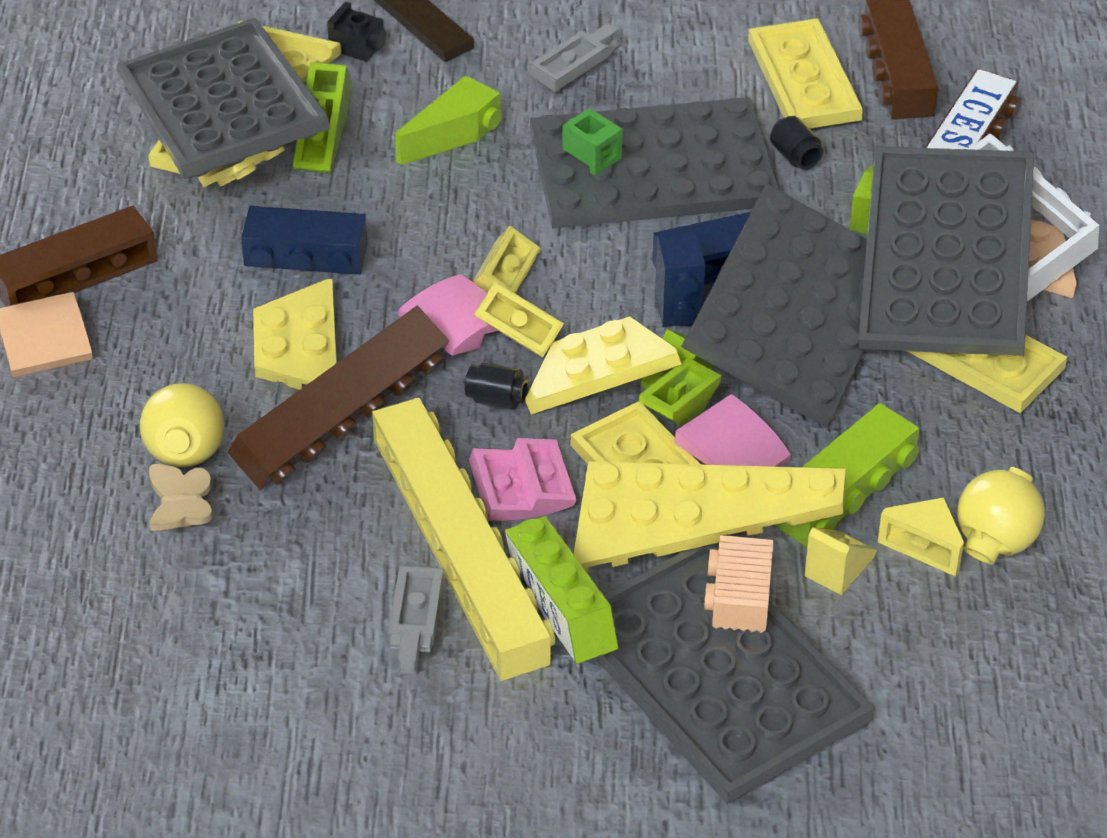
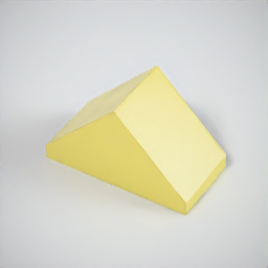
M944 497L888 507L883 510L880 519L878 543L953 576L958 574L964 541Z
M812 527L808 536L804 576L842 596L874 558L877 549L842 531Z

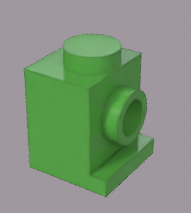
M588 108L563 125L562 149L590 166V173L596 176L622 158L623 129L591 108Z

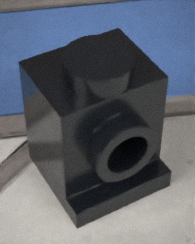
M345 1L327 21L328 40L340 43L342 55L368 62L377 50L379 51L383 48L386 42L387 32L384 29L383 19L353 10L349 2Z

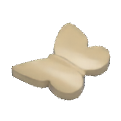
M152 464L149 467V478L152 488L162 498V504L156 509L150 519L151 531L202 525L211 521L213 517L211 506L207 501L203 500V496L207 495L211 489V478L208 471L204 468H194L183 475L180 469L169 465Z

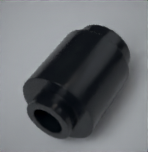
M788 116L782 118L773 126L770 142L792 166L807 170L814 167L821 160L823 148L821 147L820 139L799 117Z
M481 363L479 366H470L466 375L464 390L466 397L473 398L475 403L514 410L519 403L525 402L529 382L528 379L524 378L521 369Z

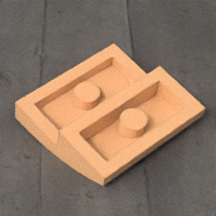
M74 292L0 308V336L3 348H5L12 378L92 359V350Z

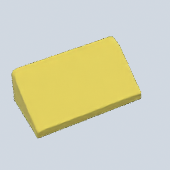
M509 226L494 243L473 283L488 293L496 281L516 294L541 248Z
M496 281L474 313L476 318L542 358L564 325L558 319Z

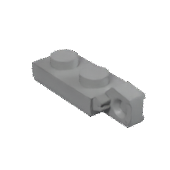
M607 23L592 34L585 33L582 30L530 63V76L554 92L558 91L612 54V51L619 46V29Z
M399 566L389 625L390 650H399V674L417 675L420 652H431V645H434L444 581V568Z

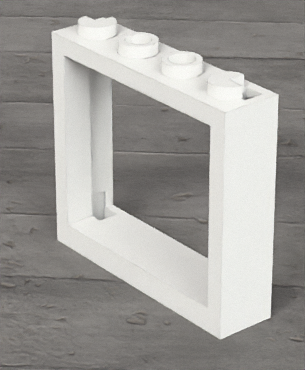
M991 133L969 148L972 150L1014 151L1010 145L1006 147ZM1035 166L1033 168L1032 207L1069 237V239L1028 269L1027 301L1096 251L1099 241V224L1091 219V213L1083 212L1071 202L1065 191L1052 186L1043 178L1041 172Z

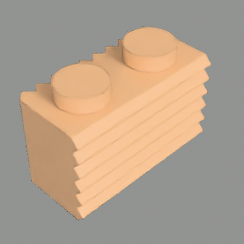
M720 535L719 550L710 549L708 576H715L716 582L715 584H706L704 610H713L712 626L714 628L722 627L725 630L731 628L734 631L738 628L742 631L749 629L751 632L758 630L760 633L766 631L773 540Z

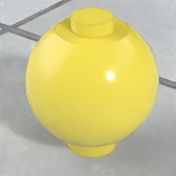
M188 383L172 384L158 390L146 402L140 417L141 438L147 450L160 462L178 468L196 466L209 459L219 448L225 431L224 415L217 400L205 389Z
M1010 467L1008 471L1000 469L982 473L965 487L958 502L957 518L959 527L967 538L963 550L968 555L983 563L994 565L999 554H1017L1028 548L1037 539L1043 528L1045 507L1039 490L1032 484V476L1018 468Z

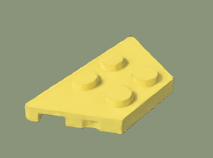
M325 279L253 309L255 377L271 382H283L288 387L300 390L337 363L332 279Z
M629 316L620 320L609 321L602 326L581 333H573L563 339L554 341L525 401L532 415L682 365L675 347Z

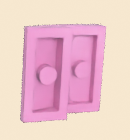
M462 274L449 277L426 288L400 307L398 316L401 317L418 305L450 341L444 350L452 356L480 348L484 334L498 331L474 316L487 292Z
M732 394L676 430L674 443L706 465L782 467L791 459V453L767 423Z
M517 438L513 450L473 448L469 463L479 496L486 508L487 521H511L532 518L562 511L575 505L576 497L556 439Z

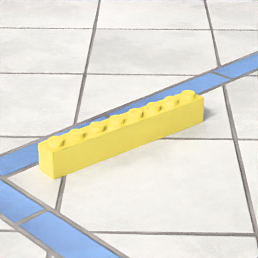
M420 398L372 411L374 441L440 567L444 568V575L500 681L549 666L551 646L555 645L552 626L547 619L541 620L537 613L538 606L530 588L524 589L520 582V571L513 557L507 558L501 534L497 527H490L482 499L480 497L474 498L466 470L464 468L458 469L455 463L453 447L448 439L443 440L441 438L438 420L434 412H427Z

